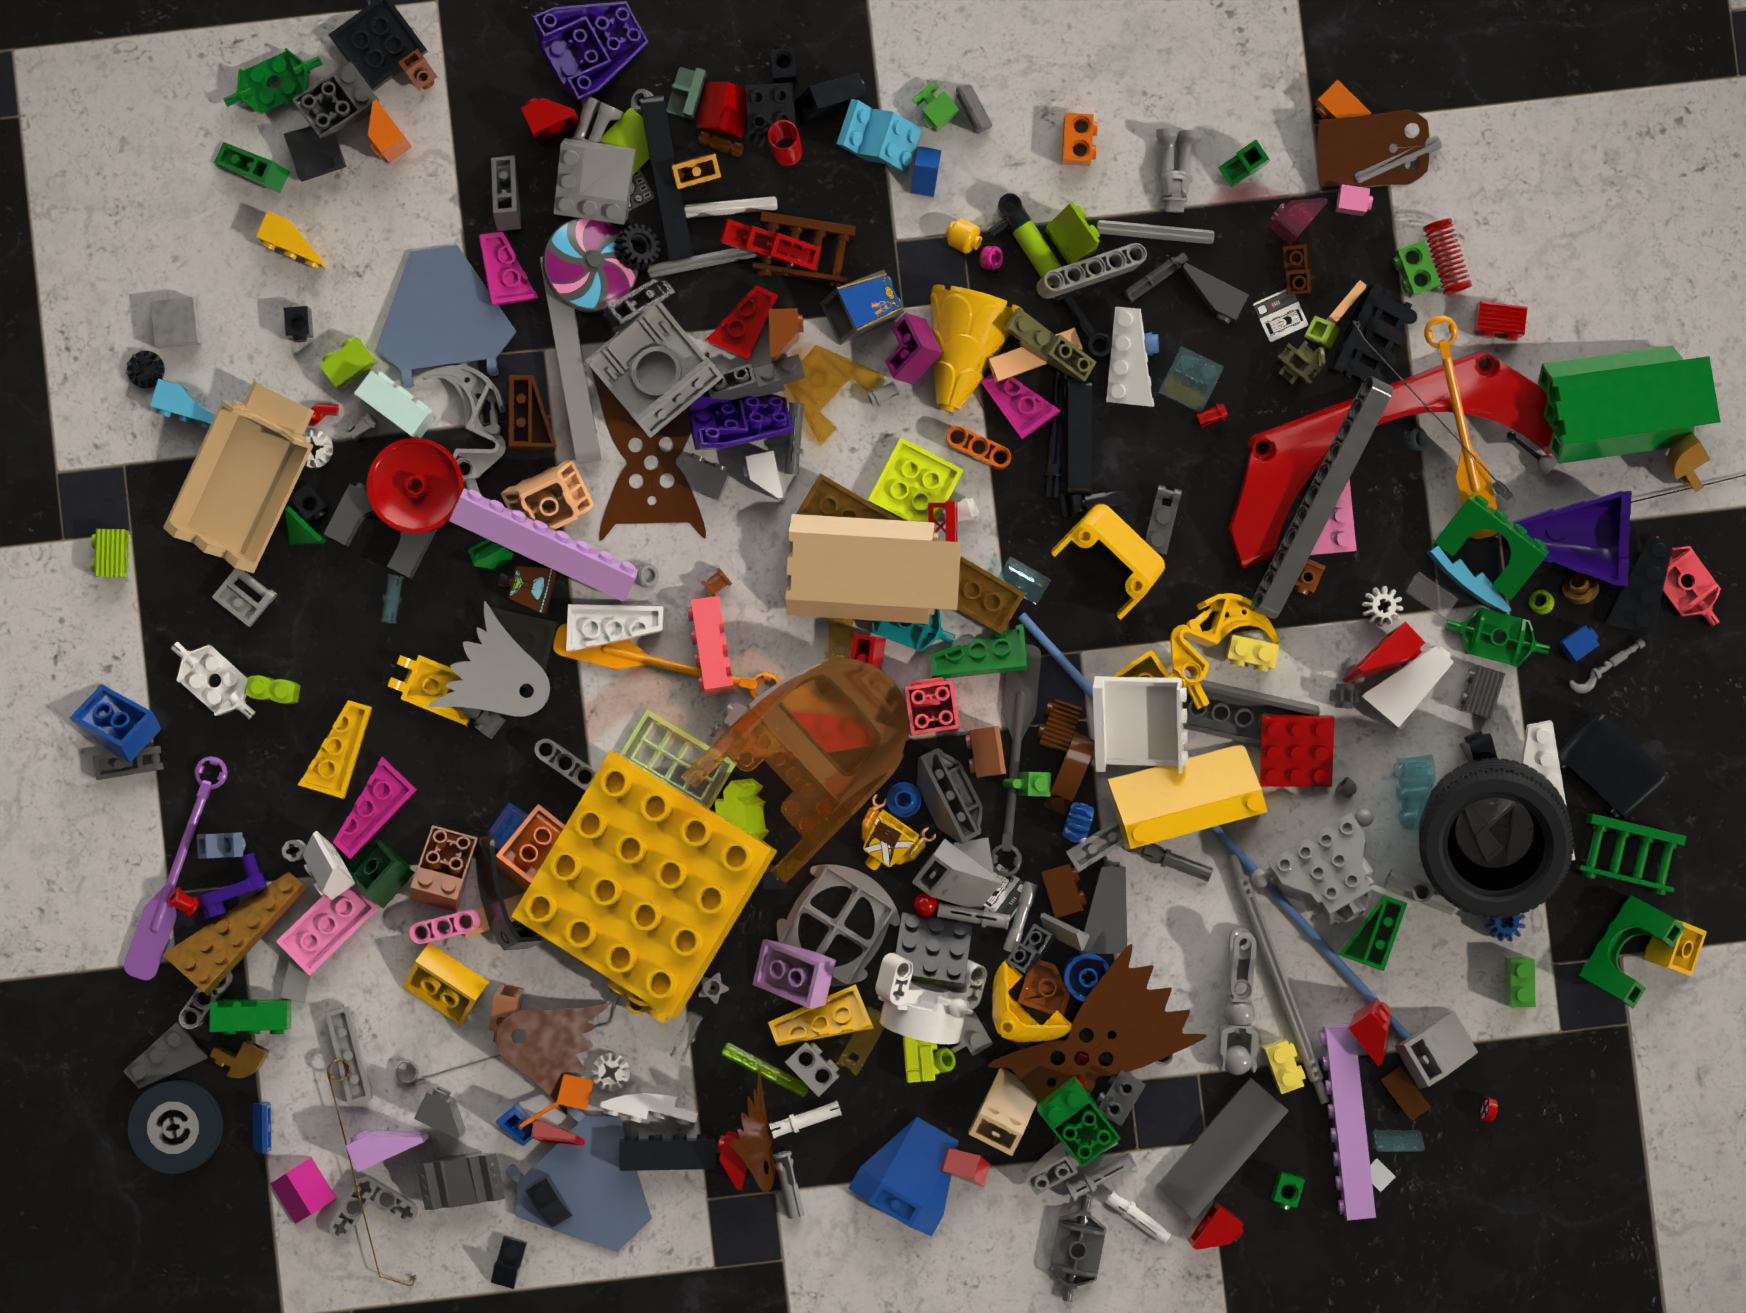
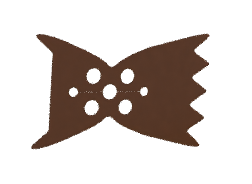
M707 352V353L705 354V356L708 357V358H709V352ZM591 368L606 424L618 450L627 461V466L619 475L607 504L599 532L600 540H603L616 524L689 522L703 538H706L704 521L685 475L676 465V459L682 453L691 434L688 407L650 438ZM663 437H669L673 440L674 446L671 451L664 452L659 448V441ZM632 438L642 440L643 448L641 451L635 453L629 449L628 444ZM650 455L657 457L659 461L658 467L652 470V475L651 470L644 466L645 458ZM665 473H670L674 477V484L670 488H664L660 484V477ZM633 474H640L644 479L642 487L635 489L630 486L629 478ZM654 496L657 500L656 504L650 505L647 501L648 498Z
M1130 944L1117 957L1084 1001L1072 1023L1067 1040L1050 1041L1012 1052L992 1061L988 1067L1012 1069L1038 1102L1042 1101L1076 1074L1083 1076L1085 1079L1084 1088L1091 1095L1097 1077L1117 1075L1121 1070L1129 1072L1145 1067L1196 1044L1206 1038L1207 1035L1182 1033L1190 1010L1165 1011L1172 988L1147 989L1154 966L1129 968L1133 946ZM1084 1028H1089L1094 1033V1038L1089 1043H1084L1079 1038V1033ZM1113 1030L1116 1032L1117 1036L1115 1039L1108 1038L1107 1034L1109 1031ZM1054 1051L1064 1053L1065 1061L1063 1064L1054 1065L1050 1061V1056ZM1079 1051H1084L1089 1055V1062L1084 1066L1075 1064L1074 1057ZM1102 1052H1110L1113 1055V1063L1111 1065L1102 1066L1099 1063L1098 1057ZM1049 1078L1056 1079V1085L1053 1087L1049 1086L1047 1080ZM1056 1134L1053 1142L1054 1146L1061 1142Z

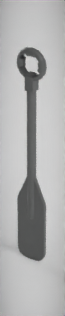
M1026 644L1028 670L1006 672L1003 714L1012 738L1008 779H1018L1021 741L1032 723L1037 710L1041 651L1038 647ZM1017 788L1007 789L1002 844L996 846L991 852L993 871L1003 877L1016 874L1022 864L1020 851L1012 845ZM1002 849V851L1008 852L1013 850L1016 853L1017 857H1014L1013 863L1016 866L1014 870L1009 871L1008 868H1001L999 871L996 868L995 863H998V856L995 854L998 850Z

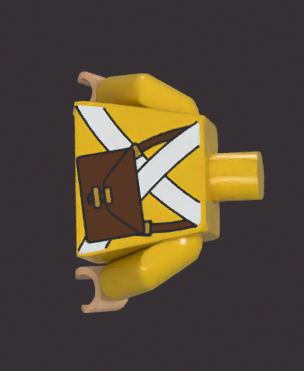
M878 794L874 795L872 799L873 807L868 809L862 821V840L865 842L863 849L870 854L865 864L872 870H877L881 863L887 867H892L895 863L901 865L912 861L926 847V842L933 841L936 838V834H933L930 839L925 837V832L929 827L924 828L918 834L883 810L887 800L885 798L884 803L881 805L876 804L875 800Z

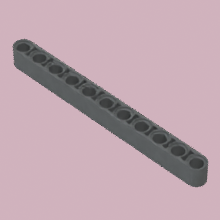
M1368 376L1363 381L1252 599L1251 609L1272 619L1277 618L1281 613L1392 396L1393 387L1390 384L1372 376Z

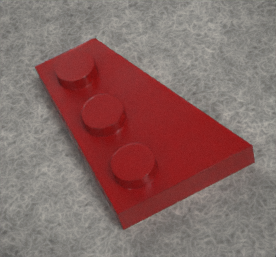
M756 285L705 341L749 361L768 320L769 309H773L778 295Z

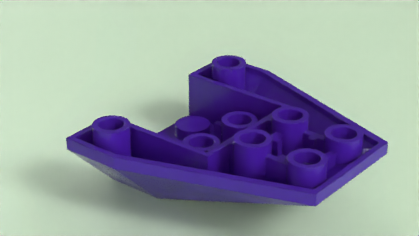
M626 1L553 7L532 17L539 48L561 88L576 100L598 92L649 43Z
M708 390L688 406V419L695 450H721L790 433L793 430L786 399L781 396L769 394L760 397H748L746 399L721 400L711 399Z

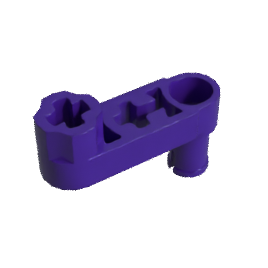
M254 853L239 857L246 875L245 881L199 896L206 919L226 913L223 901L267 886L263 873L259 871Z

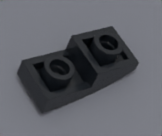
M1033 924L1023 943L1017 942L1006 962L1023 973H1028L1042 958L1056 936Z

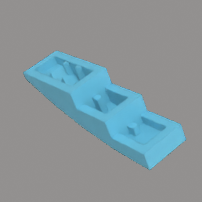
M1439 546L1427 552L1431 559L1451 580L1478 601L1502 614L1511 611V608L1498 591L1492 587L1491 582L1483 572L1473 576L1461 559L1451 563Z

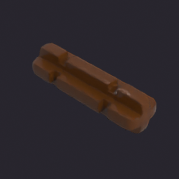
M701 131L698 137L699 144L704 146L710 145V148L727 154L731 152V155L741 157L744 150V145L741 143H732V140L717 135L711 136L710 133Z

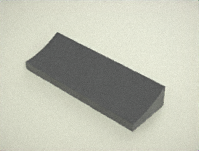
M1202 680L1200 684L1210 704L1197 710L1187 690V700L1183 702V709H1187V723H1183V729L1261 746L1262 715H1319L1320 709L1318 705Z
M1249 1077L1156 1186L1195 1220L1289 1110Z

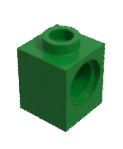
M1279 1170L1271 1195L1273 1201H1276V1206L1288 1210L1290 1206L1297 1208L1305 1179ZM1286 1185L1293 1187V1193L1289 1197H1283L1281 1194L1282 1188Z

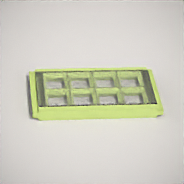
M648 709L620 754L709 809L737 762Z

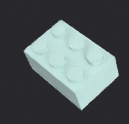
M371 370L354 394L413 438H421L435 420L431 415L433 410L420 400H417L416 403L413 402V395L400 385L397 388L393 387L395 382L381 371L376 374Z

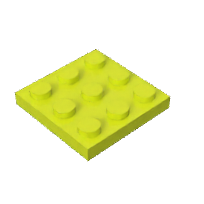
M900 437L868 501L905 521L928 522V503H946L964 470ZM934 508V519L938 521L944 508Z

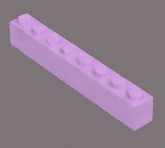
M463 489L449 519L454 524L623 602L636 580L638 569L627 561L621 562L613 558L606 551H598L591 548L587 542L576 541L563 531H555L549 528L542 521L531 520L518 510L512 511L504 507L499 501L486 499L475 490Z
M1350 1023L1322 1026L1323 1032L1319 1033L1321 1047L1325 1046L1326 1056H1322V1065L1324 1071L1327 1070L1328 1080H1325L1326 1094H1330L1331 1104L1327 1105L1329 1119L1333 1118L1334 1128H1330L1332 1143L1335 1142L1336 1152H1333V1162L1335 1167L1338 1166L1339 1176H1335L1337 1191L1341 1190L1342 1200H1338L1340 1215L1343 1214L1347 1221L1376 1218L1356 1037L1348 1029Z

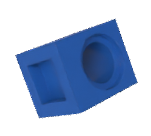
M1586 625L1579 627L1558 642V645L1571 662H1577L1600 644L1597 642L1598 635L1591 627L1587 628Z

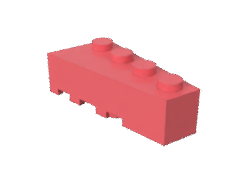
M719 596L691 600L692 607H687L689 622L694 621L695 630L691 631L693 645L698 644L699 653L694 654L696 668L701 667L702 677H698L700 691H705L706 697L734 693Z

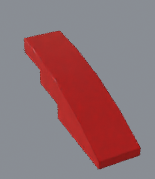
M727 219L719 242L815 271L821 247L780 233H772L755 226L750 227Z

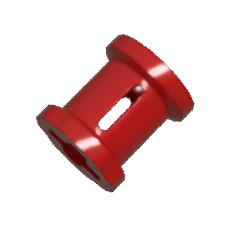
M179 887L175 888L167 901L168 907H175L183 911L187 917H190L195 912L199 904V898L188 896Z

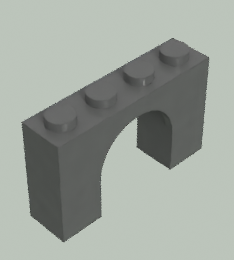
M357 483L356 486L349 484L324 535L349 547L362 521L368 516L375 514L368 498L366 486L361 483ZM437 529L423 534L401 532L400 542L387 567L412 579Z

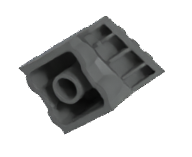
M480 1151L440 1157L433 1161L416 1164L425 1210L451 1208L505 1199L496 1153H482Z

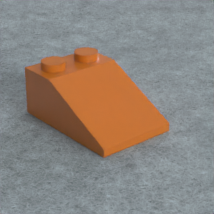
M538 804L497 853V871L526 892L565 825Z

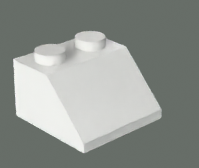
M315 831L302 855L307 863L304 867L308 874L316 879L317 882L314 883L317 891L321 895H327L332 900L356 883L336 847L318 831Z

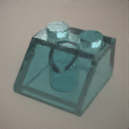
M1181 346L1158 393L1201 413L1224 366Z

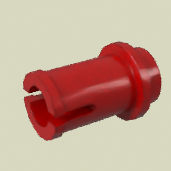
M1216 403L1215 407L1197 413L1196 416L1201 428H1204V426L1216 421H1225L1224 418L1228 417V413L1223 403L1220 405Z

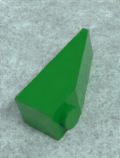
M223 142L214 161V164L278 193L281 192L290 171L269 159Z

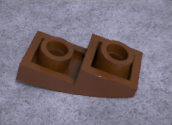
M1307 244L1282 246L1287 295L1311 293Z
M1401 1066L1381 1079L1411 1121L1431 1108L1428 1101Z

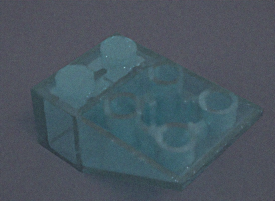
M1433 755L1396 758L1397 763L1393 765L1395 778H1399L1400 786L1396 788L1397 800L1402 803L1399 819L1400 824L1404 825L1406 830L1417 829L1436 777Z

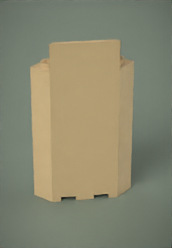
M253 381L244 403L233 400L232 403L222 400L163 528L174 538L194 543L204 553L224 558L234 568L254 573L313 448V445L306 440L307 436L304 435V432L314 411Z
M792 514L788 537L790 548L789 556H787L788 587L785 593L786 615L929 624L930 614L934 615L935 609L957 610L961 542L939 541V533H935V523Z

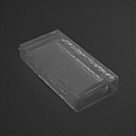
M1420 572L1416 574L1405 593L1444 619L1459 599Z

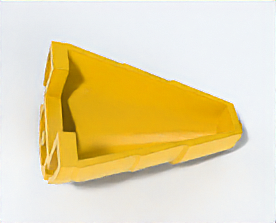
M938 284L933 285L930 295L932 332L943 352L932 364L936 405L941 406L940 410L954 413V410L960 411L981 383L980 381L984 379L983 375L990 367L987 360L1001 353L1002 347L1012 335L1004 328L1015 309L1020 307L1017 305H1012V308L1006 306V300L979 291L951 286L950 290H946L945 285Z
M1005 960L995 974L992 987V1018L998 1034L1014 1042H1040L1058 1039L1069 1033L1072 1024L1058 1010L1043 1025H1040L1009 995V990L1023 976Z

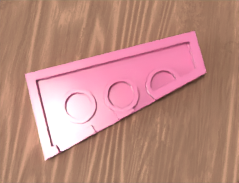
M1350 479L1310 555L1357 551Z

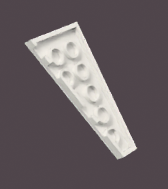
M1548 720L1529 724L1526 726L1522 763L1543 774L1556 787L1566 804L1553 722ZM1515 801L1504 867L1521 859L1528 851L1533 840L1534 828L1531 816L1524 806ZM1574 849L1572 854V861L1575 860Z

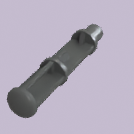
M1183 252L1177 257H1171L1127 290H1124L1125 298L1129 302H1133L1172 273L1179 270L1181 265L1188 261L1186 254Z

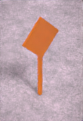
M564 1074L557 1101L520 1123L519 1127L523 1128L558 1105L586 1111L593 1081Z

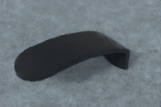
M483 832L476 849V870L480 898L489 927L504 951L528 949L539 945L542 942L541 936L520 937L509 919L498 882L494 837L491 832Z

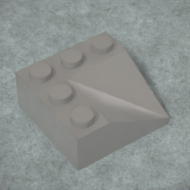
M565 138L560 146L554 214L624 225L629 213L636 149Z

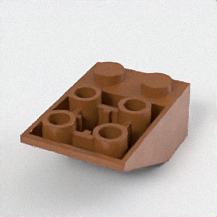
M432 825L410 887V899L457 912L478 838Z

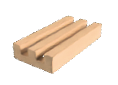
M1359 280L1326 320L1336 324L1364 291L1366 284Z

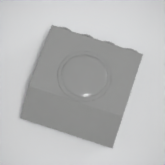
M659 299L585 360L650 438L724 377L712 361L703 354Z

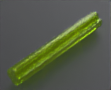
M730 1043L725 1044L721 1053L724 1057L757 1074L760 1067L761 1076L801 1097L807 1094L809 1087L805 1082Z

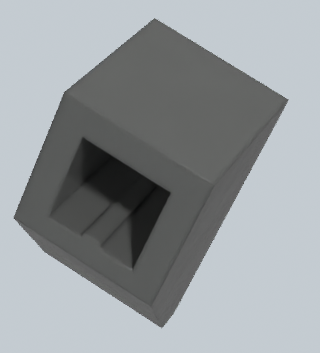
M693 453L691 457L685 455L683 460L696 491L720 501L730 474L726 472L727 467L715 462L713 466L704 463L705 458Z

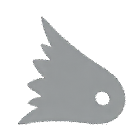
M485 601L484 618L487 632L477 627V634L482 644L463 642L464 650L470 662H458L450 666L462 680L447 683L445 686L454 690V692L434 700L427 707H465L510 716L534 714L545 705L549 697L550 684L547 674L508 634ZM523 684H530L533 687L534 693L531 697L524 698L520 695L519 689Z

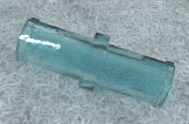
M388 574L386 595H383L382 598L384 607L381 622L396 624L398 605L402 601V598H400L402 576L398 577V575Z

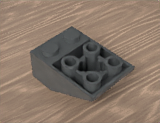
M352 62L293 98L292 102L321 139L370 115L372 102L375 99L379 102V99Z

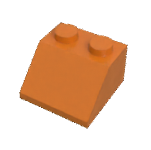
M377 99L372 102L368 136L372 140L369 145L380 160L386 158L390 163L412 146Z

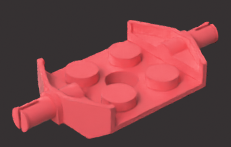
M1690 546L1673 548L1663 589L1664 593L1680 613L1679 617L1701 614L1713 627L1720 622L1712 612V606L1718 598L1721 588ZM1684 574L1690 575L1693 580L1689 588L1684 587L1681 583V578Z

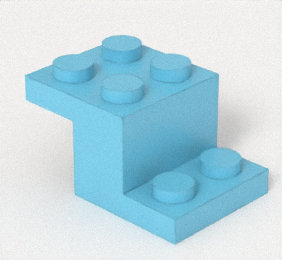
M851 99L837 145L865 161L887 164L901 173H908L922 128L895 112L872 109L859 100Z

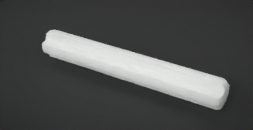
M774 196L684 205L686 218L776 210L778 207L777 198Z

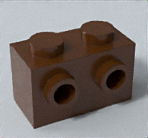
M1070 863L1041 872L1055 918L1085 909L1084 904H1087L1084 891H1079L1077 881H1080V877L1076 867L1072 868Z

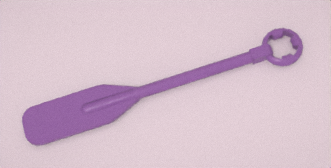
M205 757L195 767L194 774L200 788L166 885L145 906L124 963L125 971L127 974L141 980H150L157 974L163 957L162 954L165 952L177 917L176 908L168 907L167 901L175 890L176 882L206 799H208L211 789L220 787L227 779V767L218 757ZM207 761H210L211 765H220L222 768V772H219L217 778L219 782L213 785L212 782L202 781L199 773H203L205 768L203 764Z

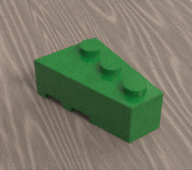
M1384 895L1338 955L1384 971L1407 903Z

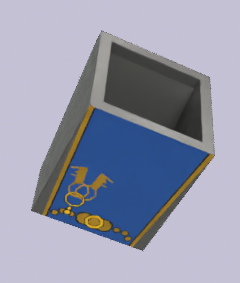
M885 270L837 287L820 302L839 345L896 320L904 313L902 301L897 297L893 289L892 280L887 276Z

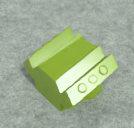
M753 778L731 781L723 791L724 798L715 799L716 813L763 841L769 832L765 826L763 805L766 802L757 796L763 786Z

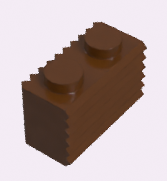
M1054 699L1053 703L1048 702L1044 713L1045 716H1048L1046 724H1040L1036 738L1040 739L1038 744L1067 753L1082 708L1058 699Z

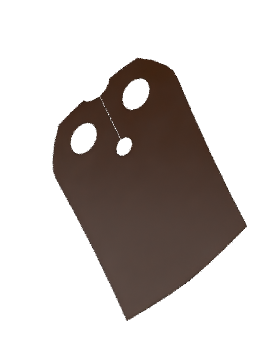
M1411 110L1319 120L1317 166L1320 187L1341 186L1342 184L1352 186L1406 185L1413 183L1428 171L1429 153L1418 156L1420 163L1418 168L1413 171L1408 170L1405 167V163L1361 183L1356 182L1355 174L1405 151L1407 152L1388 163L1424 148L1426 140L1429 138L1428 121ZM1410 123H1415L1419 127V134L1415 138H1408L1405 135V127ZM1391 144H1396L1398 147L1394 153L1389 151Z

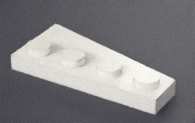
M568 604L566 652L663 632L664 607Z

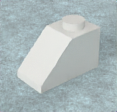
M774 451L745 456L746 463H742L745 477L749 476L753 484L776 499L783 500Z

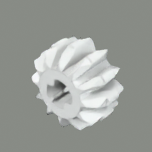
M1387 586L1382 587L1381 593L1377 587L1373 588V595L1369 593L1365 595L1366 599L1370 602L1362 603L1363 607H1369V610L1363 612V615H1372L1369 619L1371 624L1378 619V627L1383 626L1384 620L1388 626L1392 625L1391 617L1396 620L1400 618L1399 614L1395 611L1403 610L1402 606H1396V603L1400 602L1402 598H1393L1396 594L1394 589L1387 594ZM1380 600H1382V603H1387L1388 607L1385 608V613H1383V610H1378L1377 606L1380 605Z

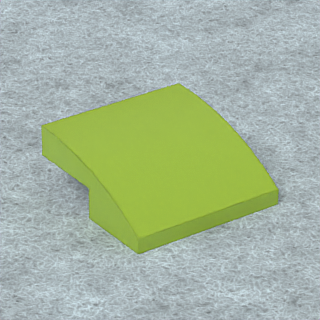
M630 107L606 131L600 143L635 148L634 175L650 156L642 116Z

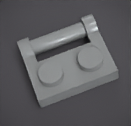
M235 568L212 598L248 627H251L267 606L276 598L277 593L272 589L268 590L244 570ZM240 579L263 597L262 600L258 603L234 583Z

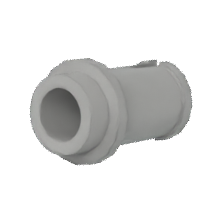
M892 381L879 389H871V392L868 393V398L873 407L876 405L879 407L882 402L900 394L896 384Z
M370 412L362 413V418L347 430L349 435L357 442L371 428H376L375 424L378 421Z
M1353 656L1347 658L1341 663V670L1346 671L1348 674L1357 665L1358 659H1354ZM1365 677L1352 682L1358 688L1369 679Z

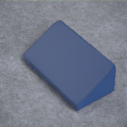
M270 1102L253 1103V1150L259 1153H267L272 1149Z

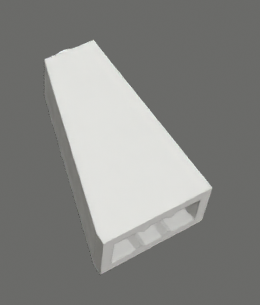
M1441 646L1439 649L1432 647L1412 662L1410 661L1404 667H1401L1363 692L1359 698L1394 728H1399L1454 663L1450 659L1452 655Z

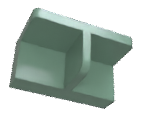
M683 67L678 69L675 83L671 86L672 93L666 109L667 113L694 120L707 76L706 70L696 68L693 71Z

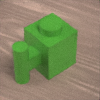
M933 81L915 95L912 101L916 106L920 105L923 101L927 103L922 109L923 117L921 119L929 129L933 127L938 132L959 114V108L945 92H942L937 97L933 95L939 89V86Z
M1018 772V779H1004L1002 785L1005 788H1018V796L1050 797L1051 773Z

